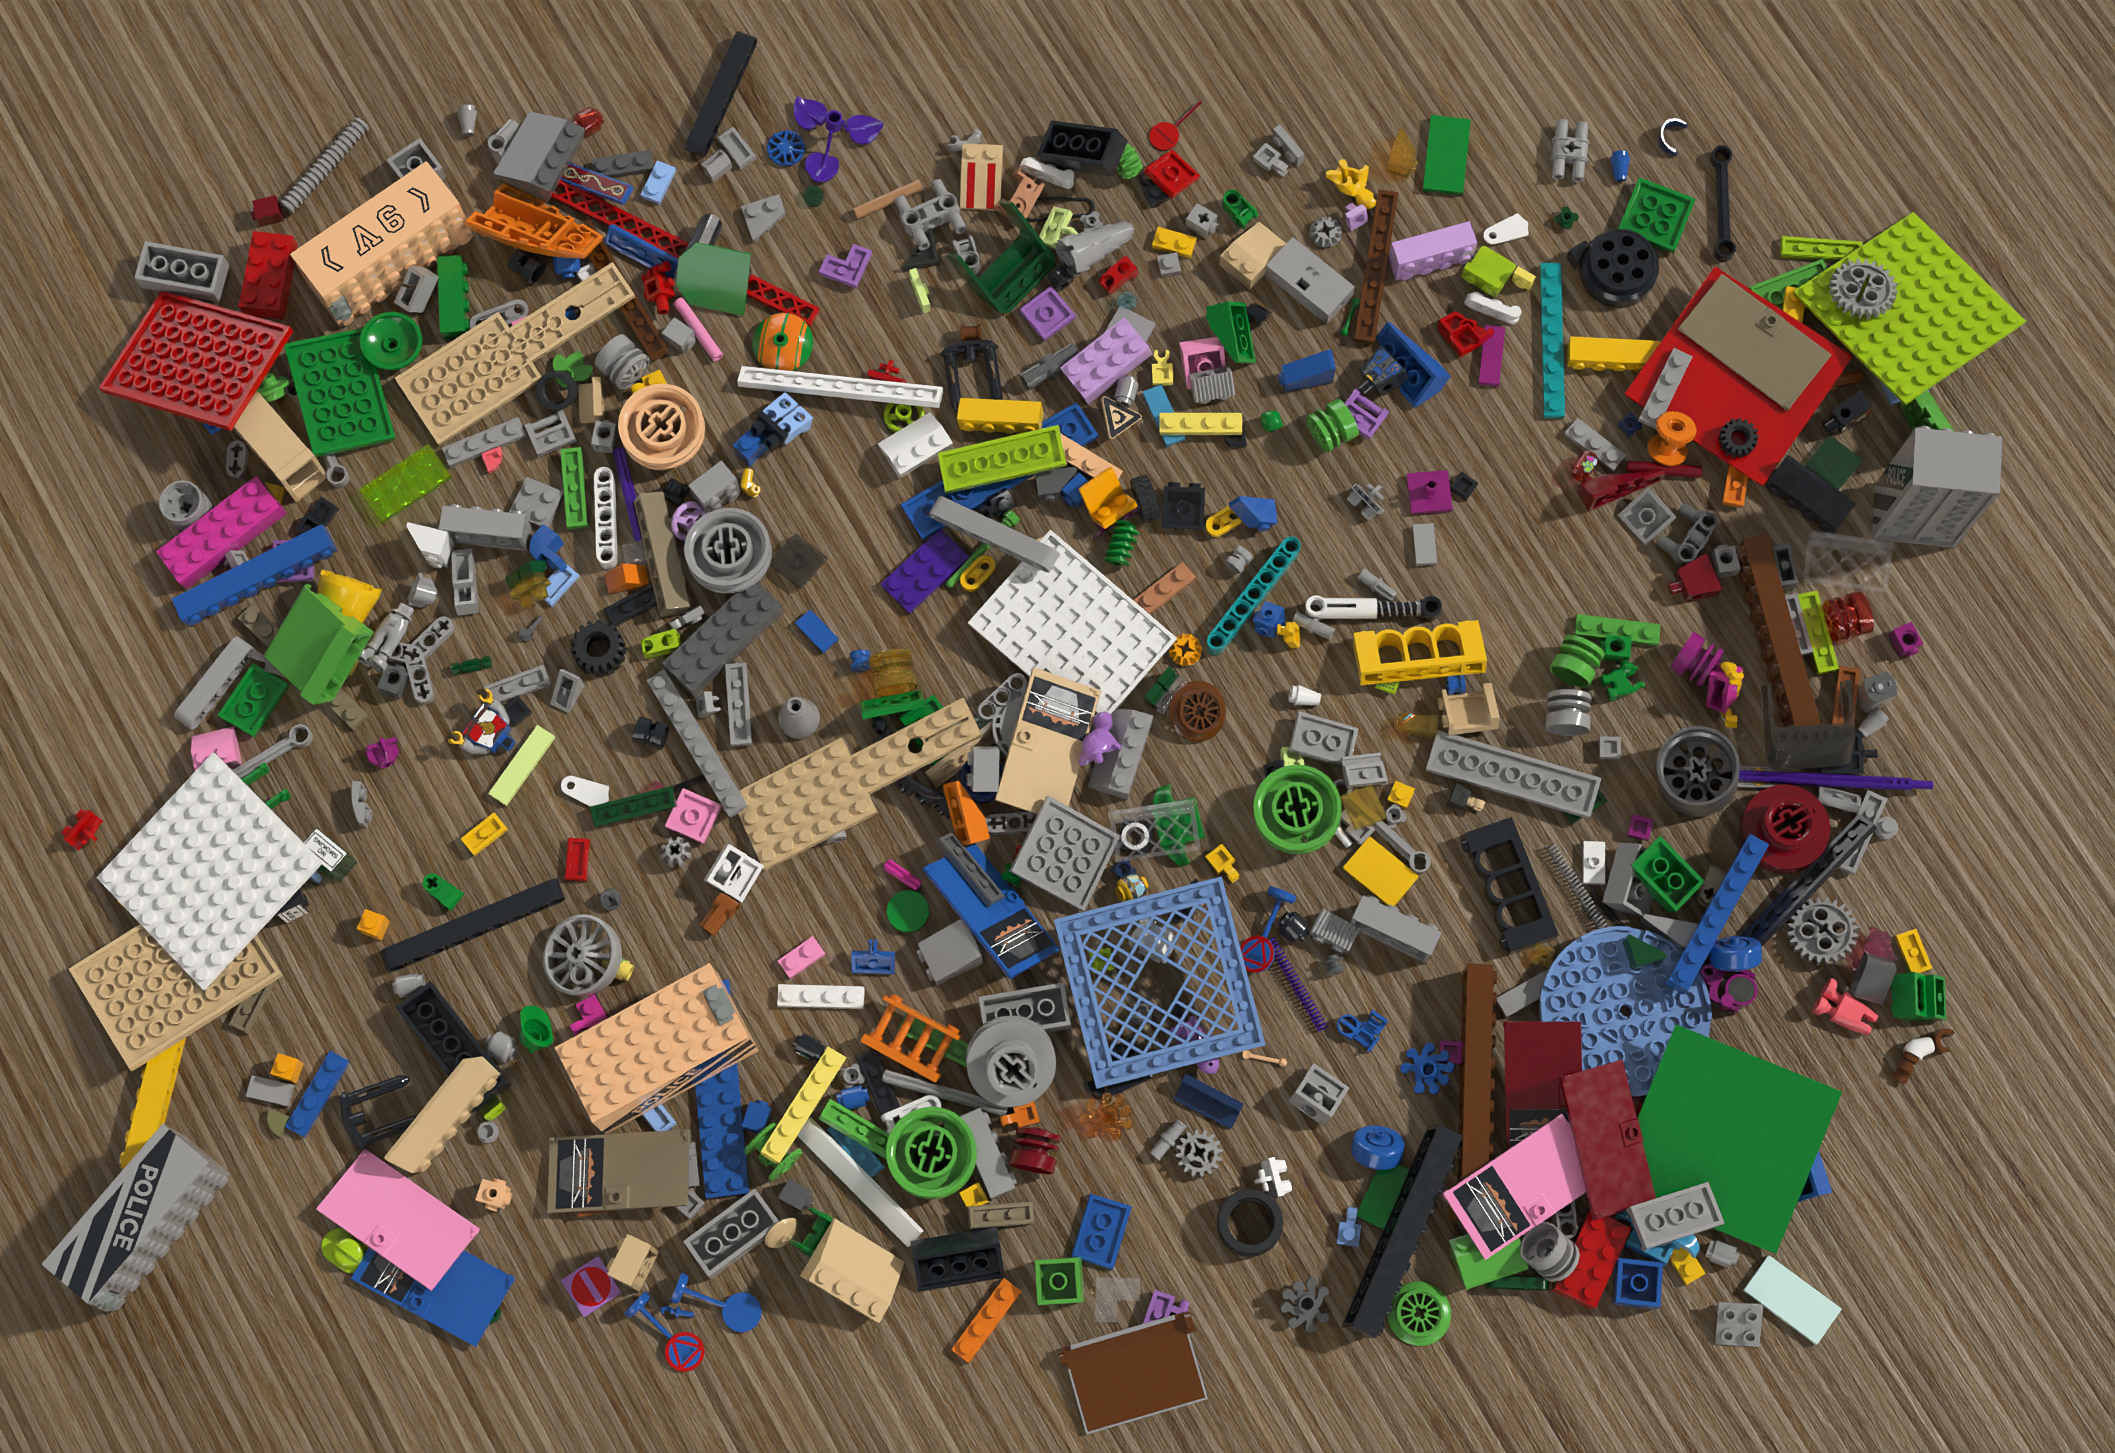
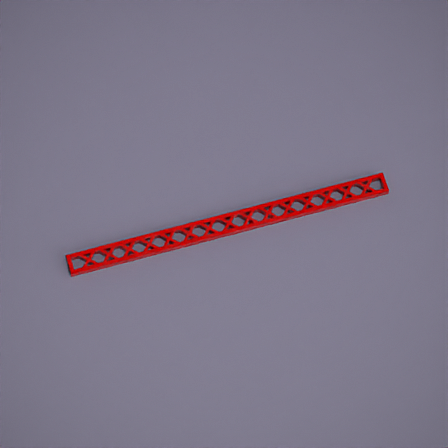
M560 180L556 188L563 187L566 193L557 195L553 192L551 199L607 227L614 224L678 259L680 255L677 254L676 250L687 248L688 242L563 180ZM582 196L583 202L575 204L571 200V197ZM595 204L600 205L601 210L591 212L588 207ZM616 213L619 219L609 221L606 215ZM632 221L636 225V228L627 230L623 224ZM647 230L653 232V236L649 238H643L641 232ZM668 239L671 245L661 247L658 241ZM751 274L748 284L756 283L759 289L754 291L747 289L748 297L780 313L796 315L805 321L808 327L812 326L820 312L819 307ZM774 292L777 298L768 300L764 294ZM792 301L795 307L788 309L783 307L782 302ZM808 309L812 311L809 319H806L800 315V311Z

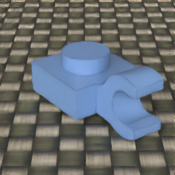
M1348 1207L1346 1223L1339 1222L1336 1244L1359 1247L1361 1225L1355 1224L1357 1208Z

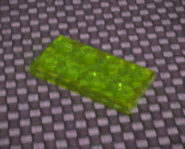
M427 444L359 490L381 522L385 523L452 477L430 445Z

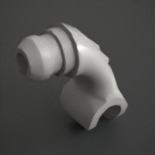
M978 129L973 130L972 135L967 141H960L958 136L952 135L949 140L955 144H948L947 147L951 152L962 151L963 143L980 144L982 132Z

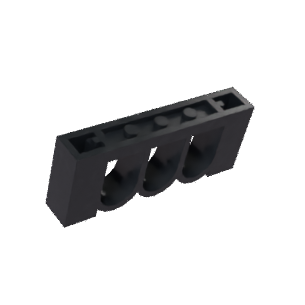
M1509 817L1464 833L1460 841L1464 853H1468L1469 857L1474 856L1473 866L1475 872L1481 878L1487 880L1484 887L1485 898L1491 905L1498 907L1495 913V923L1498 929L1503 932L1500 936L1501 939H1499L1502 950L1506 951L1508 956L1555 940L1559 936L1513 818ZM1507 844L1510 845L1517 864L1493 872L1483 868L1480 863L1481 854ZM1520 871L1528 892L1508 899H1500L1492 893L1491 882ZM1531 899L1539 920L1518 927L1509 926L1502 919V910L1504 908Z

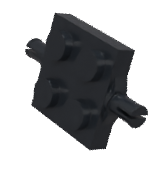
M1823 732L1818 737L1817 749H1804V758H1817L1820 774L1863 775L1865 758H1877L1878 750H1865L1862 744V732Z

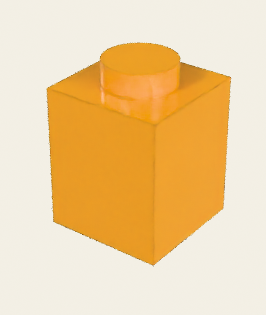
M365 909L357 929L364 935L382 941L390 921L383 915Z
M278 1053L270 1074L276 1078L297 1084L304 1063L296 1058Z

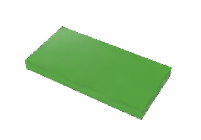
M1821 259L1750 286L1749 289L1782 310L1785 288L1787 286L1799 288L1828 268L1824 260Z

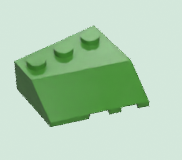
M1928 390L1906 405L1902 402L1900 403L1912 432L1919 426H1928L1934 430L1948 428L1955 432Z

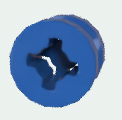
M855 650L849 653L850 659H852L851 671L863 672L871 669V663L869 662L870 651Z
M1464 675L1446 677L1448 695H1453L1456 692L1465 694L1466 683Z

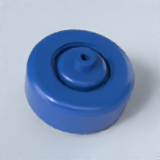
M1731 936L1718 939L1709 952L1710 964L1716 969L1734 972L1757 967L1762 962L1761 943L1750 937Z
M1376 1125L1365 1126L1355 1132L1352 1140L1351 1154L1358 1163L1365 1167L1376 1170H1388L1395 1168L1402 1162L1405 1142L1399 1133L1390 1128Z

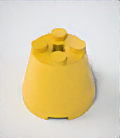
M321 569L318 577L317 594H323L341 607L343 615L354 617L363 623L378 601L382 589L373 588V585Z

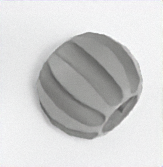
M678 836L675 841H673L672 837L666 839L668 844H662L660 849L661 852H665L660 856L662 861H669L667 866L672 868L677 863L679 867L684 866L685 863L683 861L685 859L690 860L692 855L688 852L691 850L689 842L683 844L684 838ZM675 850L679 851L680 853L677 855L675 853L673 854L672 851Z

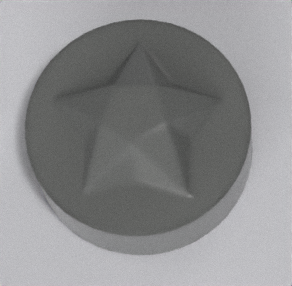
M614 888L605 889L599 899L600 905L609 911L617 909L622 901L620 892Z

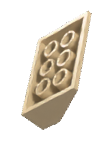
M833 1218L800 1277L867 1318L880 1323L891 1303L904 1261Z

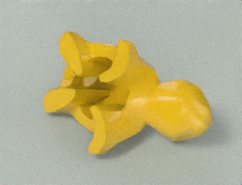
M1342 159L1339 161L1336 170L1326 172V178L1330 179L1340 192L1356 198L1357 206L1363 204L1367 210L1376 206L1373 193L1365 188L1369 172L1367 165L1358 170L1348 167L1346 160Z

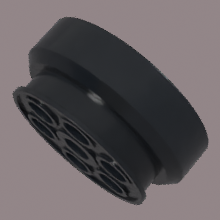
M1616 229L1595 237L1586 247L1579 267L1580 279L1586 292L1597 302L1613 308L1630 307L1644 300L1652 291L1659 273L1658 257L1649 241L1641 234L1628 229ZM1622 242H1628L1631 246L1626 247ZM1607 246L1611 251H1605L1603 247ZM1637 256H1643L1646 260H1640ZM1623 260L1626 265H1621L1617 261ZM1598 265H1604L1607 269H1600ZM1632 274H1638L1641 278L1636 279ZM1617 278L1621 283H1615L1612 279Z

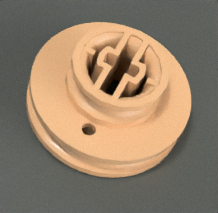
M654 384L638 390L626 401L619 415V435L626 452L634 461L650 469L669 470L687 463L699 451L704 440L705 422L700 406L691 394L674 385ZM685 407L686 411L682 412L680 408Z

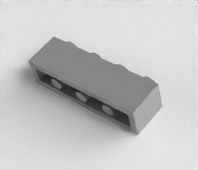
M981 1108L960 1116L969 1126L974 1136L977 1149L976 1166L991 1201L1015 1191L1014 1185L1017 1184V1180L1013 1171L1008 1173L1005 1165L1009 1162L1004 1151L999 1152L997 1145L1000 1144L996 1132L991 1133L988 1125L992 1123L987 1112L982 1113Z

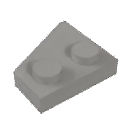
M779 194L741 206L753 243H756L764 232H768L774 227L776 222L786 215Z

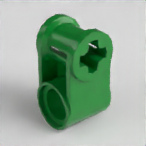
M1231 189L1225 192L1222 209L1233 219L1239 228L1244 229L1249 221L1259 216L1254 206L1248 203L1237 190ZM1233 199L1236 201V203L1229 204L1227 200Z
M430 873L423 879L424 889L450 911L454 909L465 895L457 887L435 873ZM436 882L438 886L436 888L431 887L430 883Z

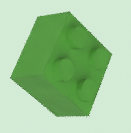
M1082 1257L1035 1260L1038 1305L1084 1302Z

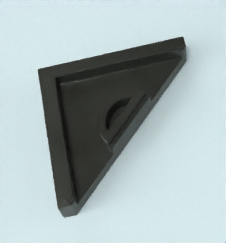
M932 228L926 234L930 247L921 251L917 245L907 262L902 266L903 272L914 268L922 269L940 265Z

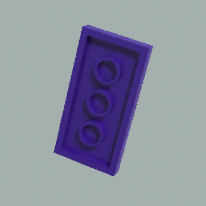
M939 529L880 585L910 615L949 579L969 556Z

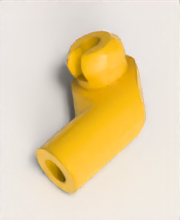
M745 468L743 469L741 488L748 496L757 497L760 493V487L752 482L754 471Z

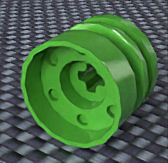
M1339 398L1324 406L1325 413L1321 409H1317L1315 414L1310 413L1306 416L1311 435L1326 453L1333 451L1334 447H1340V439L1343 442H1348L1359 435L1354 417Z
M1566 635L1562 642L1563 644L1559 648L1561 654H1556L1549 669L1556 677L1570 685L1588 688L1596 674L1594 669L1599 668L1605 653L1599 646L1585 638L1576 635Z

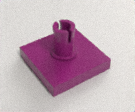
M1448 470L1406 474L1411 515L1452 512Z

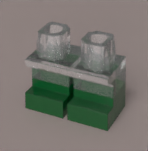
M1168 666L1144 696V702L1165 716L1169 714V704L1173 694L1179 687L1188 683V681L1179 677Z

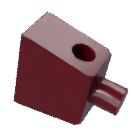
M1707 554L1679 568L1675 573L1676 581L1668 584L1670 594L1675 595L1682 592L1685 601L1715 597L1722 590Z

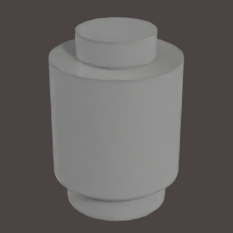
M1126 375L1119 378L1114 396L1115 402L1127 408L1131 407V404L1134 403L1139 385L1134 377Z
M414 973L397 976L396 981L393 982L394 994H398L400 998L411 996L425 985L423 974L418 975Z
M1710 1240L1705 1257L1709 1258V1261L1730 1268L1731 1265H1736L1739 1253L1736 1252V1247L1717 1240L1716 1242Z

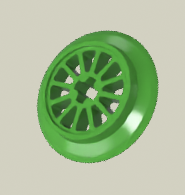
M1415 1281L1403 1285L1398 1295H1394L1391 1302L1393 1303V1308L1387 1316L1392 1331L1399 1339L1410 1345L1426 1346L1438 1341L1446 1333L1451 1321V1308L1446 1296L1439 1288L1427 1282ZM1416 1294H1422L1420 1304L1418 1303ZM1413 1296L1415 1305L1408 1300V1297ZM1425 1296L1431 1298V1301L1424 1306ZM1406 1301L1412 1309L1403 1307V1302ZM1432 1302H1435L1436 1308L1427 1309ZM1418 1307L1419 1310H1425L1423 1314L1424 1319L1414 1316L1416 1313L1415 1308ZM1401 1310L1410 1312V1314L1401 1316ZM1438 1310V1317L1430 1315L1429 1312ZM1411 1317L1412 1320L1405 1325L1402 1319ZM1427 1318L1436 1319V1324L1433 1325ZM1413 1321H1415L1414 1331L1408 1328ZM1424 1321L1431 1327L1429 1331H1426ZM1419 1323H1421L1423 1332H1417Z

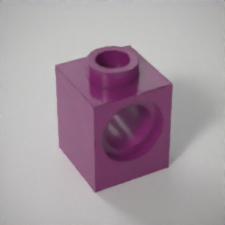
M1912 622L1893 629L1888 635L1899 657L1907 655V657L1913 656L1919 652L1918 649L1923 645ZM1902 638L1909 639L1911 645L1905 644Z

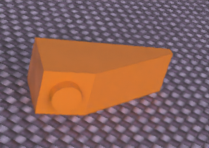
M960 781L943 784L954 833L963 845H968L990 839L985 817Z

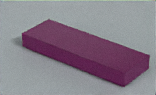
M1485 325L1484 329L1489 330L1491 328L1495 332L1482 345L1478 384L1499 387L1506 327Z

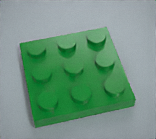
M1639 177L1618 229L1635 231L1645 237L1652 246L1674 254L1696 199Z

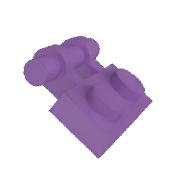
M1154 1290L1143 1324L1168 1317L1170 1312L1174 1314L1186 1312L1190 1302L1181 1300L1180 1306L1177 1307L1173 1305L1175 1296Z

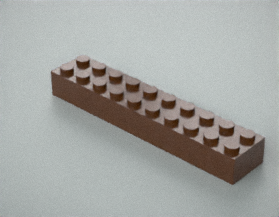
M1768 534L1745 538L1736 550L1741 571L1739 579L1746 589L1745 600L1751 607V622L1756 625V640L1758 643H1761V658L1763 663H1766L1768 669L1766 671L1767 680L1769 683H1772V698L1774 702H1777L1779 708L1777 711L1778 719L1784 726L1783 738L1785 742H1788L1789 748L1811 744L1818 739L1823 730Z
M1467 963L1462 972V1059L1460 1064L1458 1134L1463 1137L1460 1141L1462 1142V1147L1458 1153L1457 1184L1488 1164L1490 1157L1493 1156V1144L1489 1143V1138L1493 1135L1494 1123L1490 1122L1491 1113L1494 1112V1100H1490L1492 1091L1494 1092L1495 1080L1491 1078L1492 1070L1495 1069V1057H1491V1053L1496 1043V1036L1492 1035L1493 1027L1496 1026V1014H1492V1011L1497 1001V993L1493 992L1494 984L1497 983V971H1493L1494 965Z

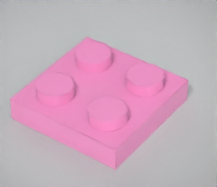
M683 788L676 801L677 807L673 808L665 828L704 844L722 805Z

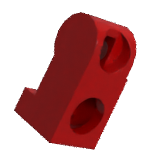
M1125 255L1100 277L1098 282L1108 294H1112L1131 278L1137 277L1139 275L1138 268Z

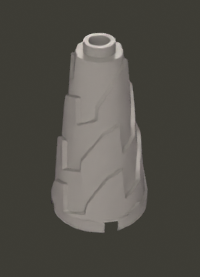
M1121 221L1063 237L1057 240L1058 243L1055 244L1058 259L1062 266L1067 265L1069 267L1066 273L1071 277H1076L1089 270V267L1105 259V256L1120 248L1119 246L1132 239L1135 233L1134 227L1130 222Z

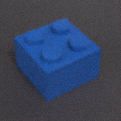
M1618 1258L1614 1266L1612 1305L1655 1310L1660 1308L1663 1263Z

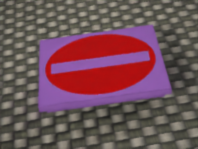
M599 1256L561 1280L583 1317H586L622 1293L613 1278L607 1275L608 1270Z

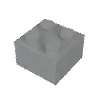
M421 138L387 159L390 169L398 180L426 161L442 181L447 178L442 166Z
M722 461L688 485L693 500L700 503L706 513L722 509V506L727 502H733L737 499L740 493L736 477Z

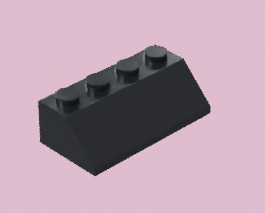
M1789 455L1786 456L1765 486L1772 495L1783 499L1787 506L1797 509L1805 519L1815 522L1823 532L1832 535L1856 505L1854 501Z
M997 1227L910 1241L919 1292L1005 1277Z

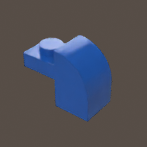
M543 524L531 538L530 552L536 561H545L546 565L552 570L556 568L563 572L568 567L562 558L556 554L564 545V542L557 533Z

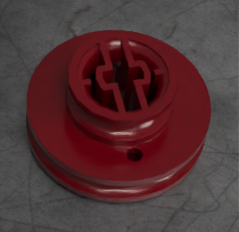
M1775 785L1760 791L1750 800L1740 818L1739 835L1741 843L1744 842L1749 834H1752L1769 844L1758 864L1759 866L1775 873H1795L1806 869L1823 853L1830 837V821L1824 806L1807 790L1793 785ZM1796 819L1799 820L1792 828L1789 826L1778 833L1776 832L1781 825L1784 827ZM1803 828L1802 834L1799 833L1797 835V833Z

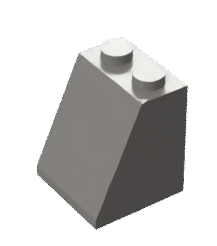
M962 919L918 943L919 950L916 953L921 963L926 962L928 969L925 972L930 982L935 981L936 985H940L983 964L982 954L970 929Z

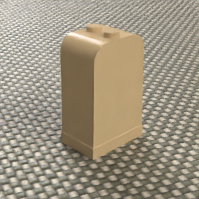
M256 391L233 429L297 503L327 479L326 472L314 454L302 443L260 393Z

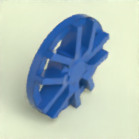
M786 130L773 134L768 141L767 152L769 158L775 164L787 167L795 165L802 159L805 145L797 132ZM788 135H791V136H792V138H791L790 141L787 140V139H788ZM779 152L775 157L772 156V154ZM793 154H800V155L795 159V157H794ZM791 156L793 161L787 162L786 157ZM781 157H784L785 162H780L778 160Z

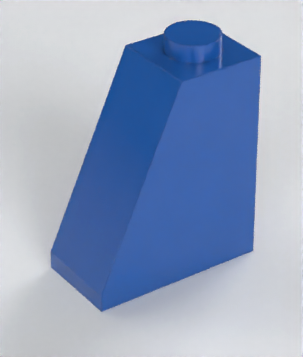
M1326 350L1282 365L1281 372L1278 373V381L1280 386L1283 385L1284 392L1333 383L1336 367L1332 350Z

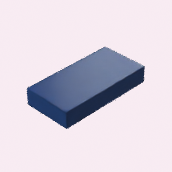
M811 609L795 622V625L823 654L839 641V638Z

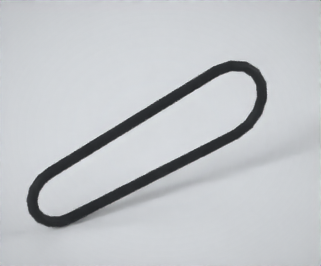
M1038 197V198H1037V200L1088 201V202L1091 203L1092 209H1091V211H1090L1089 213H1085V214H1074V215H1072L1071 218L1081 217L1082 215H1086V216H1087V215H1090V214L1095 210L1094 202H1093L1091 199H1089V198H1072V197ZM1048 217L1026 218L1027 221H1043L1048 219Z

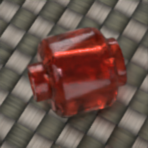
M587 107L576 112L574 115L575 121L573 123L585 128L584 136L586 137L599 132L602 124H604L601 113L593 107Z

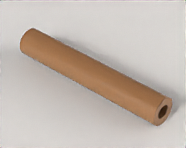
M919 179L852 208L856 219H860L895 203L894 200L898 196L904 195L907 198L923 191V187Z

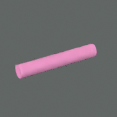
M684 298L677 299L673 305L689 328L694 330L696 338L713 362L720 360L723 357L721 350Z

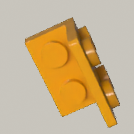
M1112 467L1107 468L1079 488L1080 495L1092 521L1104 529L1137 507L1136 501L1124 493Z

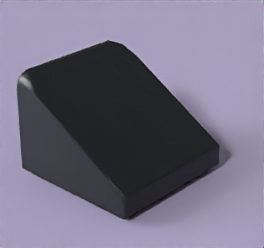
M1587 241L1579 243L1568 252L1566 259L1574 269H1576L1585 251Z

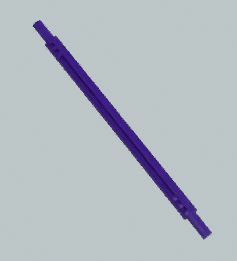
M1697 770L1698 775L1702 778V770ZM1739 770V780L1909 791L1911 789H1933V781L1912 780V778ZM1724 773L1719 775V777L1731 779L1732 773Z

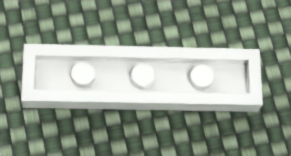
M778 984L777 1006L864 1009L865 987Z

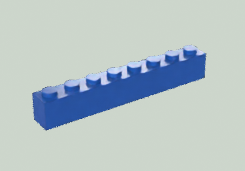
M321 524L172 598V601L181 621L187 625H195L201 622L202 618L208 615H215L226 606L236 605L240 599L254 596L259 590L272 587L277 581L283 578H290L295 575V572L301 569H308L319 560L330 558L333 553L337 552V549L328 529Z
M1749 834L1744 840L1668 976L1665 985L1682 995L1689 990L1769 844L1752 834Z

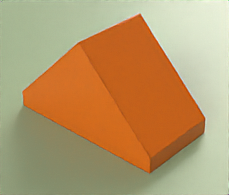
M622 563L605 574L609 595L650 585L645 565Z

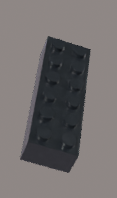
M431 981L396 1006V1009L448 1077L463 1059L481 1056L500 1073L496 1079V1085L491 1090L486 1091L483 1095V1101L478 1106L473 1107L476 1112L511 1086L505 1075Z

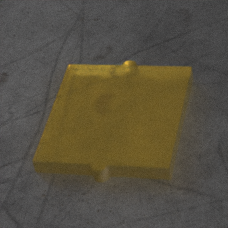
M1372 785L1359 790L1356 788L1353 792L1340 797L1355 830L1368 825L1372 827L1374 823L1387 819L1386 813Z

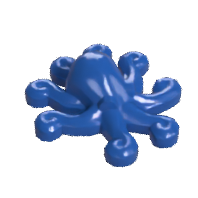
M1427 1043L1424 1046L1421 1056H1419L1416 1049H1408L1407 1056L1413 1058L1415 1064L1403 1063L1400 1068L1404 1074L1410 1071L1415 1072L1416 1086L1414 1087V1092L1417 1094H1422L1425 1090L1423 1079L1430 1087V1093L1433 1095L1438 1094L1440 1086L1436 1082L1439 1081L1442 1085H1447L1450 1082V1077L1443 1075V1071L1452 1073L1455 1070V1065L1452 1062H1448L1446 1065L1437 1063L1438 1061H1448L1450 1055L1447 1051L1429 1056V1053H1433L1436 1048L1433 1043Z

